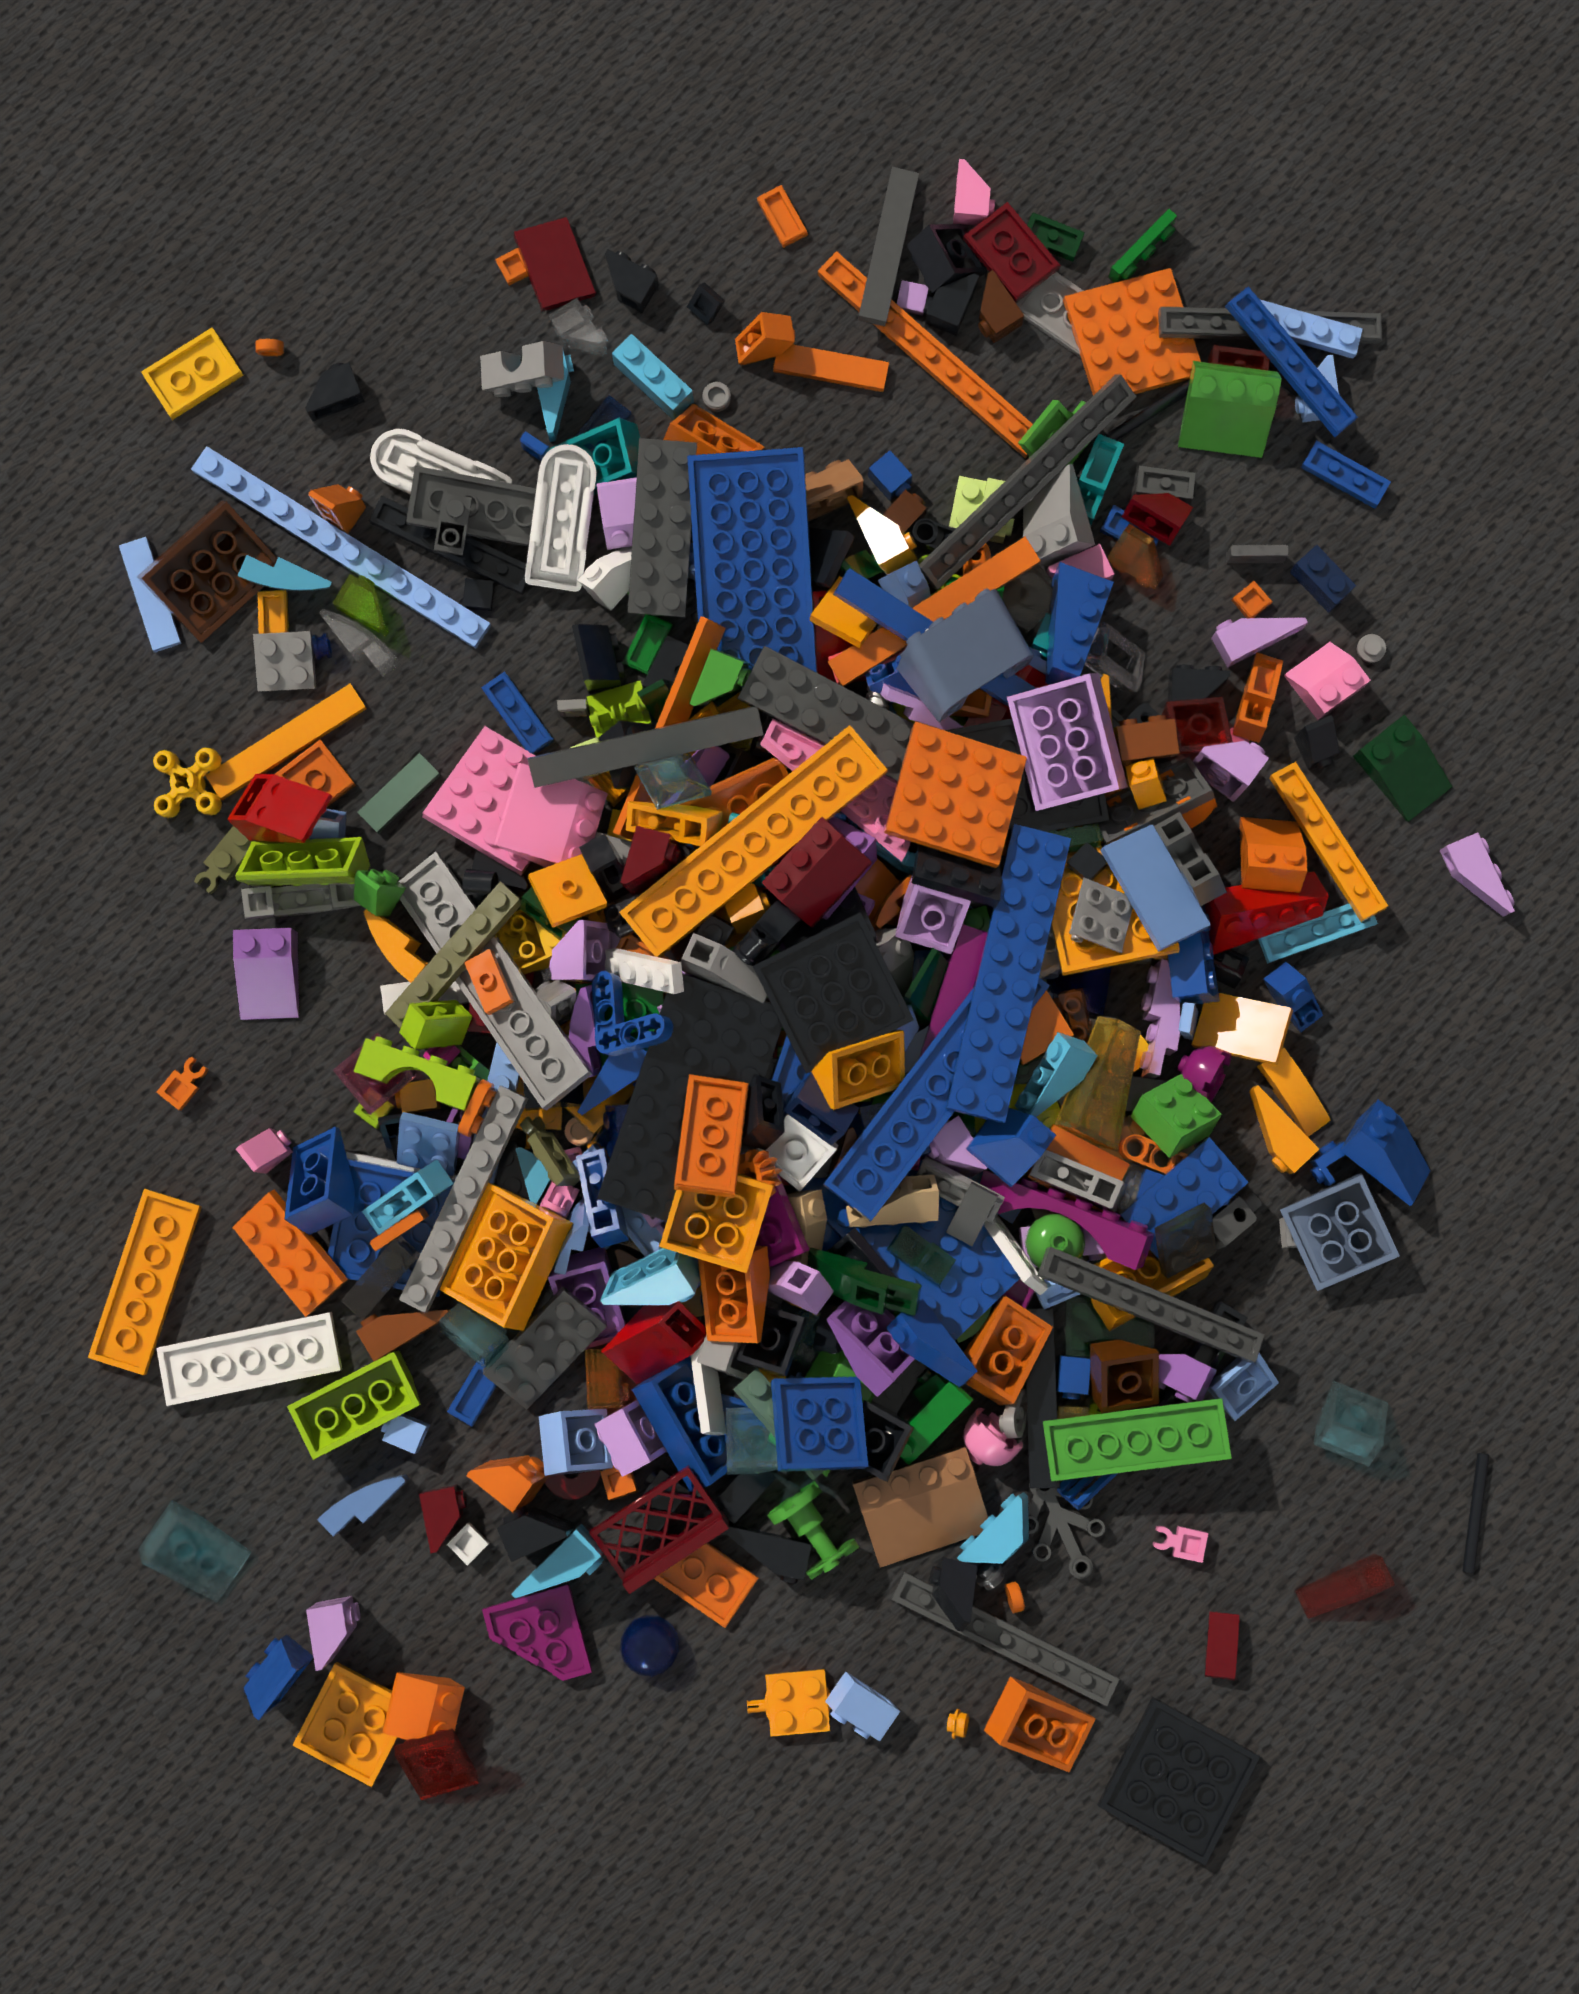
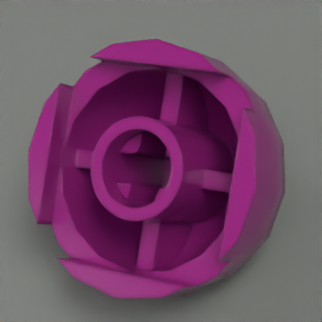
M1202 1046L1195 1049L1190 1056L1184 1055L1177 1070L1182 1072L1181 1074L1184 1079L1192 1083L1195 1091L1212 1102L1226 1074H1223V1065H1230L1232 1055L1230 1052L1215 1046Z

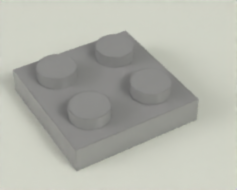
M312 631L253 634L258 691L316 688Z

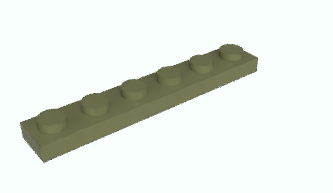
M500 881L385 1014L401 1028L410 1003L438 1001L466 969L464 962L477 956L521 906V899Z

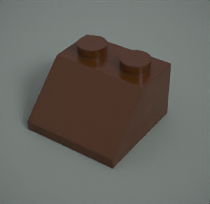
M1119 1339L1090 1344L1091 1396L1101 1413L1159 1404V1352L1156 1349Z

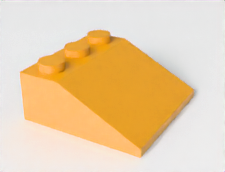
M738 1173L734 1198L676 1190L659 1247L747 1273L773 1185Z

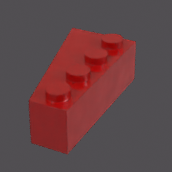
M1308 872L1306 874L1300 893L1242 888V885L1226 887V893L1205 904L1206 914L1209 915L1211 924L1209 936L1213 952L1217 954L1323 916L1329 895L1316 873Z

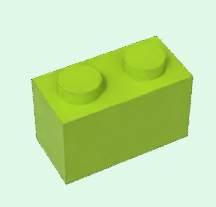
M457 1000L410 1003L399 1033L411 1047L418 1050L462 1045L472 1015Z

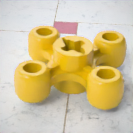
M207 747L201 748L196 753V762L189 768L181 767L178 756L171 751L162 750L155 754L153 759L154 766L158 771L170 775L169 782L172 788L169 793L158 796L154 801V810L158 815L165 818L175 817L180 811L181 801L185 798H193L196 801V807L199 812L205 815L212 816L220 812L222 801L218 795L205 790L206 783L203 778L206 773L218 769L221 765V756L216 750Z

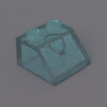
M461 1302L439 1320L440 1332L483 1368L508 1343V1337L505 1335L507 1330L495 1322H489L483 1315Z
M1333 1381L1316 1424L1313 1444L1369 1467L1384 1445L1388 1403Z
M726 1408L727 1475L759 1474L778 1470L776 1440L772 1433L750 1408Z

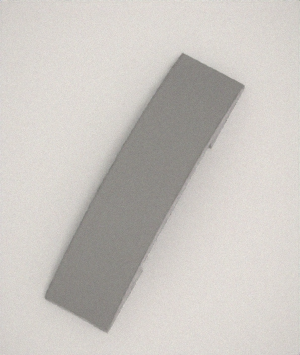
M332 883L328 885L306 884L274 888L265 886L241 889L245 919L306 915L361 905L354 901L355 884Z

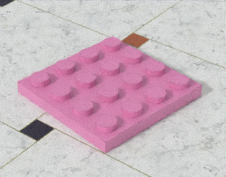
M484 726L423 811L422 818L522 876L531 861L494 846L518 764L529 765L527 759L535 755L530 754L527 750Z

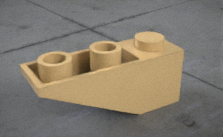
M935 1175L905 1176L871 1222L851 1206H846L849 1226L864 1228L872 1225H897L900 1223L938 1221L939 1189Z

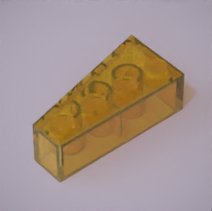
M1097 1017L1087 1044L1098 1056L1084 1080L1066 1094L1055 1121L1056 1126L1094 1146L1118 1151L1141 1031L1122 1020Z

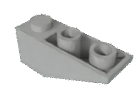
M692 934L681 959L683 972L764 1003L767 994L753 966L744 963L737 957L735 952L722 944L698 934Z

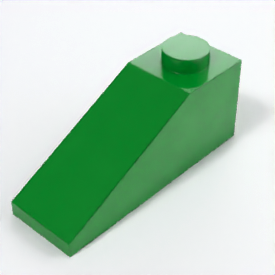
M948 1381L907 1421L914 1429L900 1457L910 1465L973 1401V1398L961 1387Z

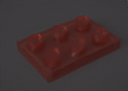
M453 1729L439 1730L432 1735L419 1739H409L404 1743L394 1746L395 1757L421 1800L479 1783L477 1771Z

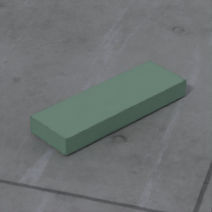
M419 753L357 812L379 834L440 776V773Z

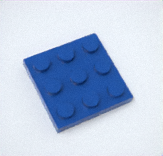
M858 1377L774 1378L771 1380L778 1472L865 1469L868 1467L861 1382Z

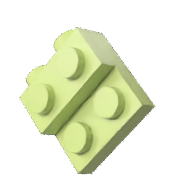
M959 476L949 526L957 528L1005 481L992 478L983 481ZM1011 518L989 541L1003 544L1005 535L1011 536L1014 519Z

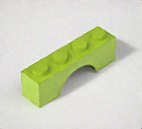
M376 1036L375 1041L365 1039L353 1072L387 1084L394 1076L408 1070L422 1071L430 1077L435 1086L436 1101L462 1111L466 1110L475 1088L481 1081V1079L474 1076L475 1070L462 1065H458L457 1070L446 1066L447 1060L431 1055L430 1060L419 1057L420 1051L407 1046H403L402 1050L391 1047L393 1042Z

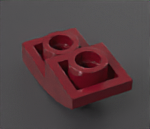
M1209 1612L1204 1677L1235 1680L1240 1615Z

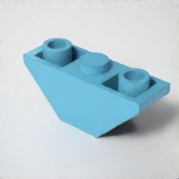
M1025 1492L1017 1497L1011 1494L1000 1505L1004 1510L997 1517L992 1514L981 1524L982 1533L977 1538L971 1535L960 1546L963 1552L957 1557L959 1561L1003 1564L1029 1539L1028 1496Z

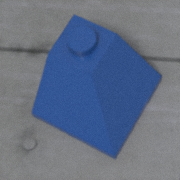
M1009 1108L1004 1124L986 1120L966 1149L1008 1186L1012 1187L1043 1155L1056 1134L1035 1116Z

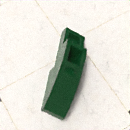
M810 1248L807 1266L822 1274L834 1290L833 1295L853 1305L882 1315L886 1308L913 1316L916 1315L922 1285L867 1270L868 1263Z

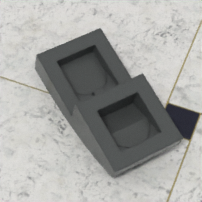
M971 1182L946 1233L973 1246L999 1195Z

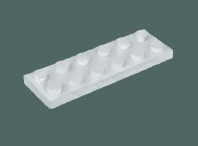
M332 1312L156 1348L166 1406L342 1370Z

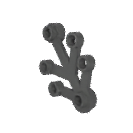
M1030 1488L1033 1497L1028 1508V1517L1034 1520L1035 1526L1029 1530V1534H1033L1038 1530L1039 1522L1037 1517L1044 1501L1049 1510L1039 1542L1033 1547V1556L1042 1562L1050 1558V1545L1057 1529L1070 1557L1068 1563L1069 1572L1077 1579L1089 1577L1093 1570V1564L1086 1555L1081 1554L1068 1523L1087 1530L1093 1537L1103 1535L1105 1532L1104 1523L1098 1518L1090 1519L1060 1507L1056 1496H1062L1057 1492V1488H1048L1046 1490ZM1080 1491L1074 1498L1077 1500L1085 1491ZM1093 1498L1090 1499L1088 1503L1084 1505L1081 1509L1090 1508L1093 1503ZM1094 1522H1099L1101 1525V1529L1097 1533H1093L1090 1529L1091 1524ZM1041 1546L1047 1549V1554L1044 1557H1039L1036 1554L1037 1549ZM1079 1562L1086 1563V1570L1082 1573L1076 1571V1565Z

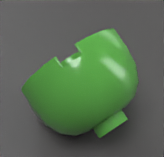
M1058 1213L1044 1215L1034 1221L1028 1229L1025 1239L1027 1254L1031 1262L1039 1269L1046 1248L1052 1247L1081 1259L1086 1245L1084 1233L1079 1224Z

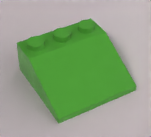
M1193 361L1178 447L1262 458L1276 410L1282 380L1280 374L1275 371Z

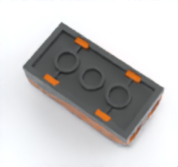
M1187 757L1159 771L1167 799L1166 802L1139 810L1130 787L1106 798L1109 820L1092 823L1101 844L1104 843L1106 846L1151 824L1155 826L1178 812L1181 813L1190 829L1203 822L1212 813L1213 809L1217 808V803L1213 790L1191 758Z

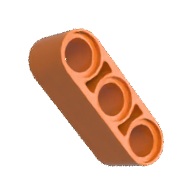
M1134 1134L1126 1136L1119 1144V1153L1123 1159L1162 1175L1169 1172L1188 1155L1180 1152L1171 1158L1168 1157V1163L1162 1168L1154 1162V1155L1162 1150L1153 1140ZM1130 1140H1135L1140 1144L1141 1150L1136 1157L1131 1156L1127 1152L1126 1147Z

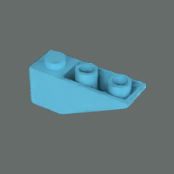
M1057 1032L1014 1106L1021 1112L1037 1117L1084 1080L1098 1055L1085 1041Z

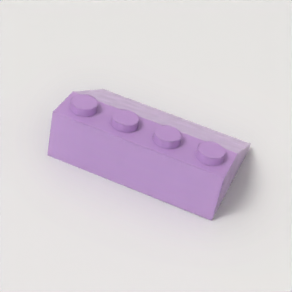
M1099 673L1086 674L1007 697L1021 755L1027 757L1025 771L1036 811L1128 787Z

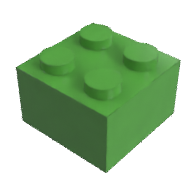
M1180 1074L1143 1094L1131 1118L1171 1158L1210 1136L1222 1114L1206 1097L1195 1091L1192 1083L1184 1079L1183 1075Z

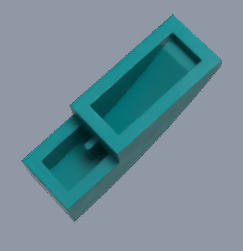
M1101 434L1097 435L1078 481L1090 527L1124 446V443Z

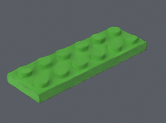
M1222 1398L1043 1421L1051 1482L1232 1459Z

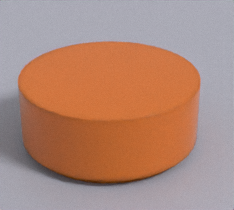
M276 339L256 340L255 352L261 356H281L284 354V342Z
M1016 1582L1005 1584V1592L1012 1613L1024 1611L1025 1604L1019 1584Z

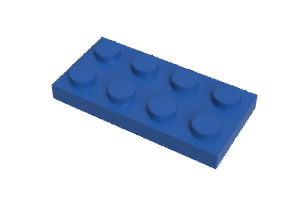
M1208 1137L1119 1215L1125 1222L1130 1223L1133 1220L1148 1226L1147 1231L1155 1233L1149 1250L1157 1260H1161L1249 1182L1212 1139Z

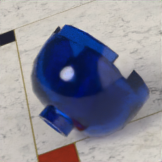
M644 1615L627 1625L621 1637L620 1652L624 1663L631 1671L641 1676H656L664 1673L673 1665L679 1652V1638L676 1630L668 1620L657 1615Z

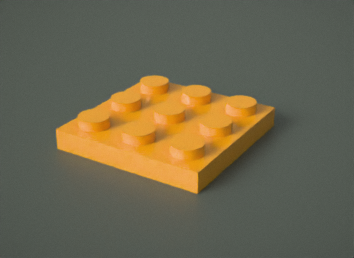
M338 1662L334 1663L293 1746L372 1787L398 1738L383 1733L392 1690Z

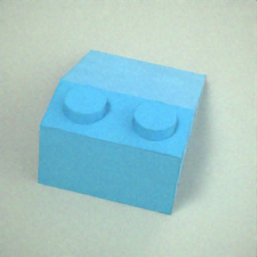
M662 1248L612 1272L600 1301L603 1305H671L677 1301L686 1302L695 1295L700 1281L698 1258Z
M580 1524L511 1595L514 1598L525 1596L579 1578L585 1572L590 1576L605 1560L602 1557L603 1552L589 1534V1531Z

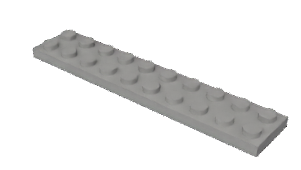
M436 851L398 881L406 887L400 901L436 954L477 908L470 899V896L463 893V886L442 856ZM495 935L479 954L488 949L494 951L515 1002L488 1015L483 1009L467 968L455 981L541 1108L547 1111L593 1073L556 1020L548 1014L537 998L536 991L497 935Z

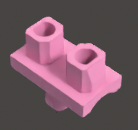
M551 1181L540 1206L566 1219L580 1190L573 1186H556Z

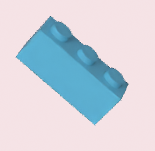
M630 334L612 352L614 365L673 420L694 402L693 390L634 335Z

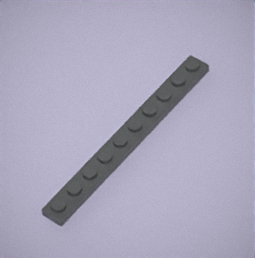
M1115 374L919 564L925 579L933 589L938 590L1136 398V395L1121 374Z

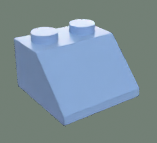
M607 1409L559 1411L539 1416L545 1476L613 1468L611 1455L605 1444L600 1441L594 1425L607 1417Z

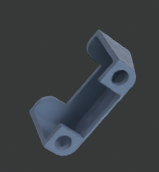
M988 588L984 589L975 597V601L968 605L962 603L946 619L940 617L929 626V630L922 634L920 631L914 633L906 641L908 646L900 654L901 659L896 669L938 722L961 709L968 695L1004 673L1003 675L1006 679L1028 666L1033 658L1029 646L997 589L991 591Z

